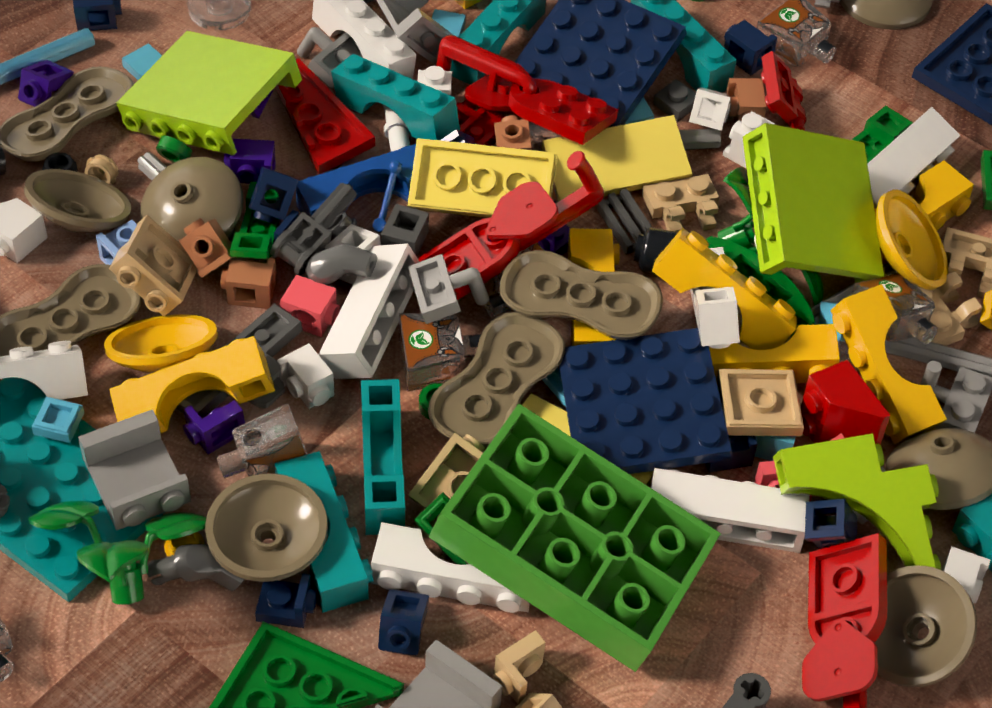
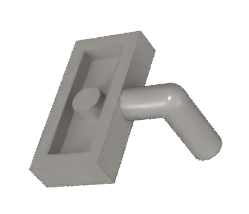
M312 27L299 45L297 54L301 58H307L317 44L323 51L311 60L308 67L333 89L334 84L331 71L350 55L356 54L362 57V54L348 33L345 32L333 42L318 27Z
M442 254L408 266L420 310L426 324L461 312L454 289L464 285H469L477 305H484L489 301V295L478 269L474 267L450 275Z
M937 361L928 362L920 385H931L937 400L945 403L943 412L947 418L946 421L936 426V428H958L975 433L992 390V378L960 366L952 388L949 390L936 385L942 365Z

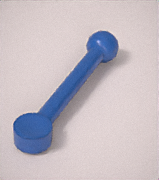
M392 161L389 164V171L391 173L379 218L373 222V228L377 232H382L387 223L385 219L396 177L402 171V164L399 161Z

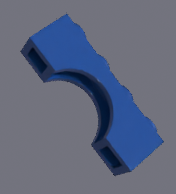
M416 144L298 181L296 204L300 213L304 212L311 217L340 183L350 185L357 193L354 201L366 194L385 193L391 173L389 171V164L392 161H399L402 164V171L397 174L392 194L408 202Z

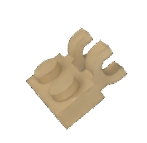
M709 174L643 185L642 196L652 219L663 217L667 230L678 233L682 229L680 220L685 219V213L694 211L698 216L702 230L716 228L713 214L718 213L719 195Z
M947 227L943 246L948 262V274L956 271L960 277L963 267L983 272L977 296L984 298L985 293L992 290V239Z
M956 271L946 275V282L934 290H926L913 284L910 285L915 292L921 293L924 298L930 301L917 300L919 304L927 306L910 310L913 307L910 304H913V302L917 304L915 299L919 298L911 294L897 297L900 300L899 303L903 301L902 312L913 327L920 332L918 334L925 341L947 346L963 339L964 328H971L979 323L975 314L982 312L983 307L975 297L963 302L953 312L945 304L959 299L960 294L956 288L961 287L963 281ZM922 318H926L936 326L927 330L917 322Z

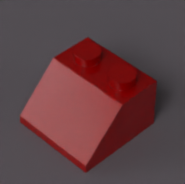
M848 360L809 375L800 407L804 425L803 434L805 436H809L813 443L830 441L841 433L845 438L873 433L875 444L879 443L881 445L890 414Z

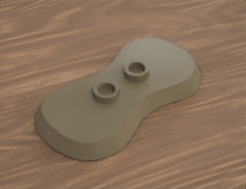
M99 66L82 70L68 78L59 90L43 103L8 118L0 126V147L21 160L30 162L45 160L49 155L60 152L69 140L88 124L119 111L116 102L134 83L125 73L113 68Z
M544 250L527 251L513 258L503 272L499 288L504 302L521 315L534 318L561 317L576 320L594 328L605 336L618 340L635 339L646 333L656 323L663 304L661 289L655 282L644 275L625 271H594L580 267L559 254Z
M95 264L83 267L72 273L46 299L0 315V356L10 355L9 350L18 347H33V351L48 349V344L58 341H71V345H76L90 336L115 330L125 325L138 312L142 303V297L133 289L121 286L117 281L116 275L109 270L110 265Z
M518 312L505 313L492 320L484 328L479 339L476 354L470 364L461 373L443 383L432 395L428 414L434 427L448 438H451L454 433L462 438L468 434L478 440L484 447H488L511 413L520 404L525 393L535 383L556 370L561 364L565 354L563 336L548 322L540 318L527 317Z

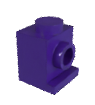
M233 139L237 153L235 155L225 153L224 164L233 171L240 183L250 184V182H257L262 166L274 171L276 169L275 142L271 140Z

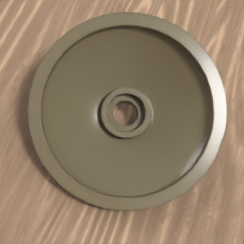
M840 0L845 11L856 20L875 28L891 30L908 28L918 24L929 14L933 0Z
M191 157L179 160L157 174L147 187L141 202V220L148 215L178 242L187 236L183 229L202 218L204 223L216 219L226 236H228L236 226L243 209V190L233 171L218 160L208 157ZM205 240L199 241L198 244L203 251L209 249V245Z
M46 169L32 173L25 182L24 194L32 207L49 221L68 231L89 233L112 230L126 223L131 213V204L121 191L103 180L84 173L62 169Z
M935 428L922 431L910 436L897 445L890 453L886 462V471L928 464L930 474H934L937 479L939 494L936 497L937 503L927 509L949 510L962 508L982 501L992 494V442L968 430Z
M270 473L252 475L238 480L225 488L212 503L205 524L207 544L215 560L233 575L260 582L285 579L308 567L321 552L328 530L324 505L309 486L295 478ZM265 539L275 540L272 543H262Z
M915 565L902 567L887 573V620L881 635L875 642L878 648V675L893 684L904 687L929 686L948 678L963 665L975 643L977 616L971 597L955 578L940 569ZM924 627L929 628L927 637L918 639L919 630Z

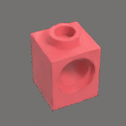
M299 275L295 276L280 300L281 308L301 321L303 331L319 337L323 336L329 325L333 326L340 312V305L337 304L336 288L317 283Z

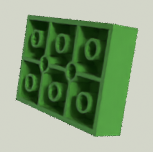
M518 404L439 514L429 538L636 672L654 648L721 533L521 404Z

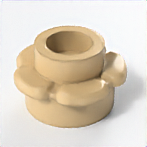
M97 154L95 158L90 157L86 162L85 174L103 180L108 184L115 183L119 171L112 159L105 155Z

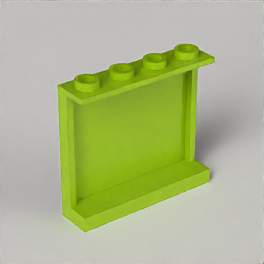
M186 31L116 104L127 130L159 138L170 136L187 145L235 155L237 151L231 137L234 131L277 84L295 88L302 81L295 55L292 52Z
M764 123L742 137L760 273L772 275L788 267L854 277L857 288L862 287L858 283L884 277L864 142Z

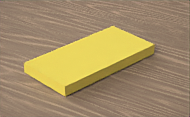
M674 115L609 127L584 145L563 136L542 140L543 152L557 153L554 190L558 202L583 186L577 173L567 167L568 158L576 151H582L585 154V158L592 166L604 189V196H608V194L613 192L620 194V190L625 188L629 192L643 189V185L692 177L693 174Z
M417 138L407 206L422 211L489 218L492 217L502 196L519 185L531 181L540 183L552 198L557 153Z

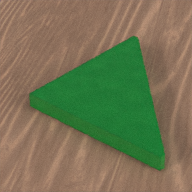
M263 621L209 708H361L400 696L404 691V683Z

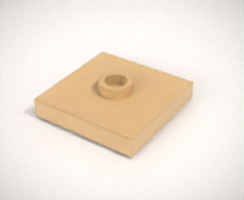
M719 369L717 380L728 435L802 436L804 425L794 370Z

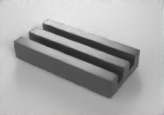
M627 188L620 190V195L618 196L614 192L608 194V199H602L601 202L595 205L608 228L612 229L614 237L625 254L635 252L638 235L641 233L645 234V231L652 226ZM610 208H614V210L622 220V224L625 227L626 231L630 232L631 236L633 237L636 243L631 242V240L627 236L626 232L624 231V229L622 228V226L620 225V223L618 222Z

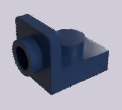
M302 573L300 584L278 580L263 582L255 612L256 621L304 628L307 613L314 614L318 597V590L312 589L311 574Z
M389 589L380 616L378 642L380 650L418 655L421 631L428 610L429 595Z

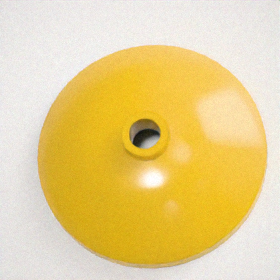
M893 189L883 194L879 199L876 209L877 238L882 256L896 272L913 285L926 290H934L942 286L947 280L948 262L943 243L931 219L923 208L907 193Z
M188 314L157 316L130 323L112 332L106 338L104 348L107 357L118 365L140 372L154 373L161 367L175 365L192 359L201 352H207L217 340L218 332L216 324L202 316Z

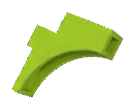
M873 433L780 449L773 456L781 495L807 494L830 500L845 499L852 510L869 520L886 536L897 551L905 567L920 565L942 570L937 554H933L929 540L933 535L931 521L927 515L923 514L924 509L937 503L936 497L939 494L937 479L934 474H930L928 464L882 472L881 467L884 465V455L880 444H875Z

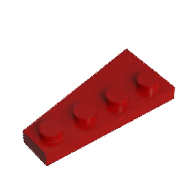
M297 58L296 62L302 81L295 88L277 84L275 89L318 174H323L375 147V136Z

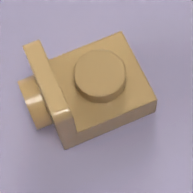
M536 630L496 655L493 679L502 685V694L505 696L510 695L517 704L526 697L527 681L524 677L535 673L543 663L546 642Z

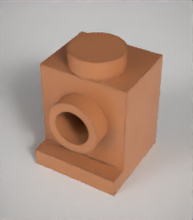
M729 78L726 94H728V97H731L729 117H734V124L738 120L742 121V117L751 111L765 117L766 103L762 78Z
M509 115L504 117L501 122L494 123L497 147L532 150L528 120L521 119L516 115Z
M202 218L183 229L187 236L180 239L179 242L198 269L197 273L201 278L235 258L230 257L232 243L216 219L204 223ZM200 240H205L208 243L209 250L207 253H204L198 244Z
M269 258L267 263L231 259L229 268H223L220 283L221 289L226 290L228 305L270 308L277 284L275 258Z

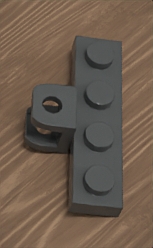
M275 303L232 340L254 336L265 354L275 391L248 401L254 406L264 409L272 405L285 393L284 383L278 377L281 375V367L273 356L303 331L301 321ZM219 390L199 391L185 398L176 409L184 414L183 409L191 405L203 419L223 402L229 394Z

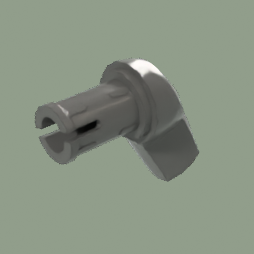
M349 244L335 246L316 253L308 260L306 278L317 283L329 285L346 274L371 277L378 257L375 253Z
M208 544L181 545L177 548L174 555L154 559L148 563V577L161 574V576L151 580L154 585H162L165 582L179 578L186 582L211 579L233 592L244 581L243 578L228 572L215 560Z

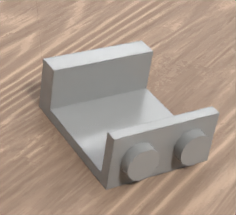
M377 0L398 39L436 65L441 39L453 34L420 10L430 0Z
M153 409L78 437L85 465L116 531L127 526L139 525L145 519L163 512L175 511L183 504L191 502L188 479L185 474L179 475L161 439L159 421Z
M435 640L426 650L425 668L389 708H499L501 706L502 685L444 644ZM379 704L375 706V708H383Z

